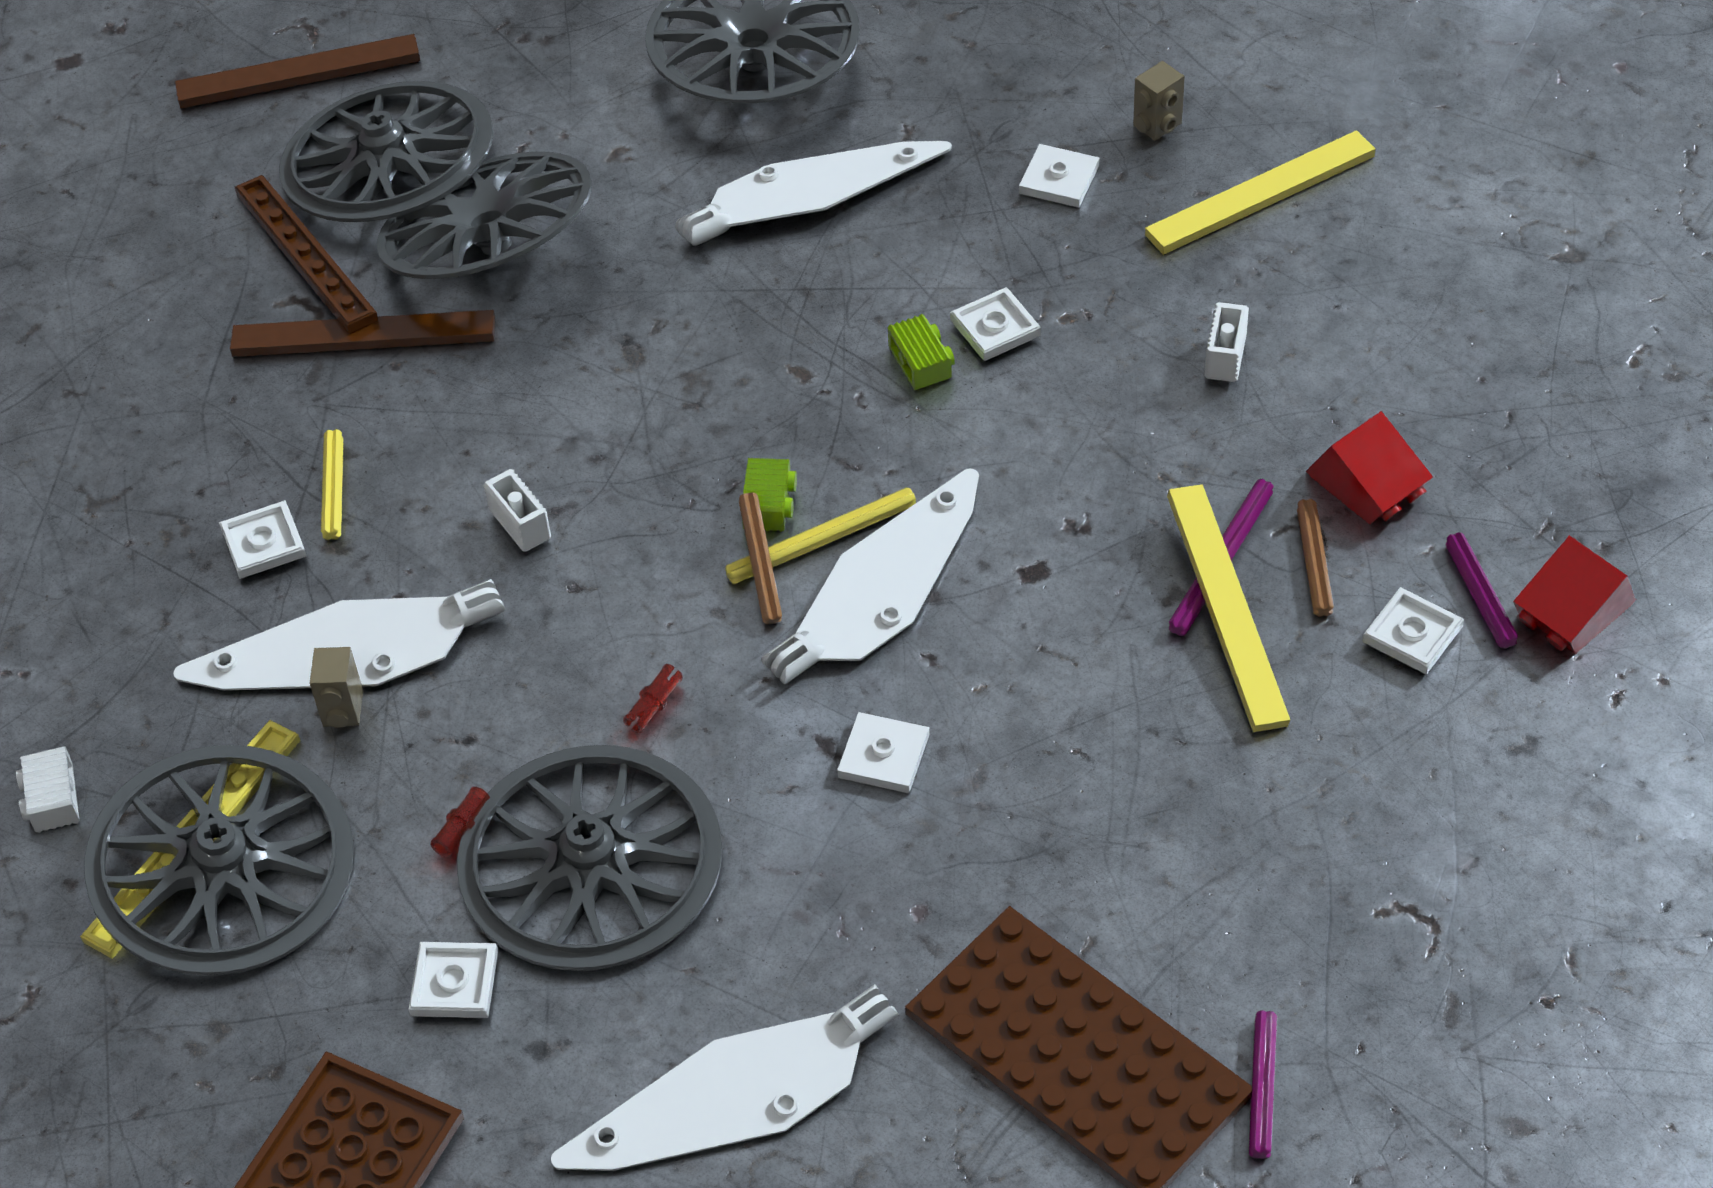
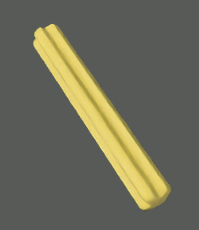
M338 429L333 431L327 430L324 433L321 532L325 540H337L341 536L342 432Z

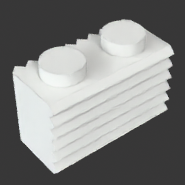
M1222 302L1215 304L1206 348L1204 376L1207 379L1230 382L1238 380L1247 335L1249 314L1247 306Z
M509 469L483 484L484 491L486 492L485 496L487 497L486 500L488 501V509L522 551L526 552L550 539L551 531L546 508H543V505L539 503L535 495H532V491H529L528 487L525 486V482L518 478V474H515L514 470Z
M63 746L21 756L22 769L16 770V779L20 791H25V798L19 800L23 820H30L34 831L38 833L42 830L48 831L50 828L56 829V827L62 828L64 825L70 826L72 823L78 824L80 820L73 764L66 747Z

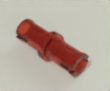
M663 665L662 670L652 683L642 688L639 693V700L629 713L624 716L623 722L627 727L639 717V720L631 729L632 731L642 733L655 713L665 708L667 705L666 699L678 683L683 680V674L679 670L669 680L667 679L675 668L673 665Z
M471 787L469 793L457 809L450 810L446 816L447 822L436 837L431 840L430 845L436 853L443 857L451 856L452 851L458 845L468 828L472 829L475 825V817L486 801L489 800L490 796L486 791L479 787Z

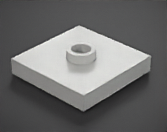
M1039 144L1019 184V194L1080 208L1099 167L1100 157Z
M1007 287L950 312V321L983 361L1041 336L1039 324Z
M286 500L219 522L239 579L307 556Z
M1400 587L1363 634L1362 642L1427 675L1463 627L1464 619Z
M858 712L837 770L838 778L910 793L930 735L929 727Z
M420 942L408 1008L410 1016L488 1018L498 956L497 944Z

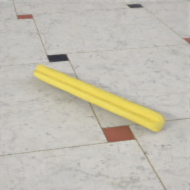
M906 487L769 546L772 568L907 510L916 504L914 493L910 488ZM750 555L726 565V575L732 584H737L754 576Z

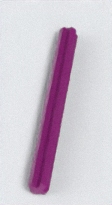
M1259 479L1255 482L1222 535L1231 561L1272 496L1274 486L1271 482H1266L1264 479ZM1197 577L1169 620V630L1171 633H1176L1179 636L1186 635L1206 603Z

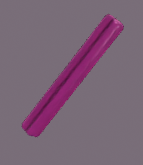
M1461 532L1448 535L1446 547L1498 646L1502 649L1515 646L1518 634L1465 535Z
M1260 1010L1255 1016L1249 1155L1252 1158L1267 1159L1271 1156L1277 1015L1273 1011L1266 1012Z

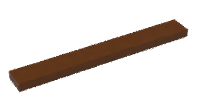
M415 34L177 80L175 84L181 109L419 62L421 60Z
M263 175L234 187L237 197L349 334L379 321L375 309Z
M494 310L378 316L379 321L350 334L338 319L233 325L230 351L232 357L490 342L494 341L495 313Z

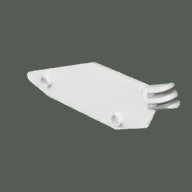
M948 141L898 142L766 165L757 171L718 188L711 204L679 218L676 221L675 228L693 246H697L723 234L731 226L823 211L949 152L952 149V145Z
M970 468L965 469L841 554L797 632L766 653L761 659L762 663L768 669L771 668V672L786 685L818 661H861L913 624L973 513L979 479L978 472Z
M492 579L448 597L341 600L181 664L175 668L174 677L180 682L223 691L311 688L309 682L314 648L351 647L362 687L379 686L445 659L464 627L505 612L506 608Z
M874 984L836 1012L713 1040L557 1149L551 1156V1163L558 1170L615 1171L786 1132L850 1086L860 1043L891 1022L899 1014L893 1006H889L888 999L883 994H879L880 990ZM605 1135L614 1136V1139L609 1143L601 1142L602 1137Z

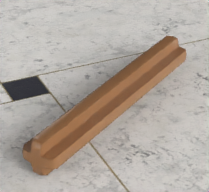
M754 492L744 493L739 497V506L762 620L764 624L768 625L779 623L782 619V612L758 495Z
M1302 499L1298 502L1297 513L1313 612L1318 617L1323 615L1329 616L1333 613L1334 605L1317 503L1313 499Z

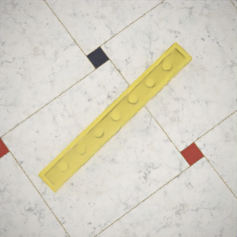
M1356 130L1145 227V236L1164 255L1375 157L1376 148Z
M1203 484L1169 489L1167 498L1252 731L1259 732L1288 727L1290 723L1289 714Z
M269 720L247 746L271 750L288 756L300 742V738L297 733ZM230 764L221 804V812L231 817L236 816L259 790L265 768L247 764ZM214 784L202 796L203 801L207 805L209 803V799ZM191 809L176 827L183 828L195 825L198 820L195 811ZM153 852L134 875L152 872L170 865L175 856L169 853ZM121 889L114 897V900L121 911L128 916L153 889ZM154 910L148 913L135 925H137L140 928V926L146 921V919L152 914ZM98 918L80 936L84 944L111 959L122 948L104 929Z

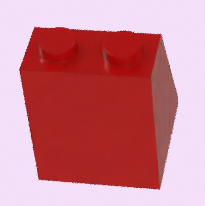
M1382 411L1331 445L1306 470L1312 479L1370 525L1381 517L1385 522L1402 510L1399 504L1404 500H1407L1410 504L1427 492L1423 486L1433 478L1432 474Z
M1569 535L1514 599L1513 603L1518 611L1517 618L1531 630L1538 627L1547 634L1545 638L1560 651H1563L1566 647L1576 655L1629 609L1636 601L1626 574Z

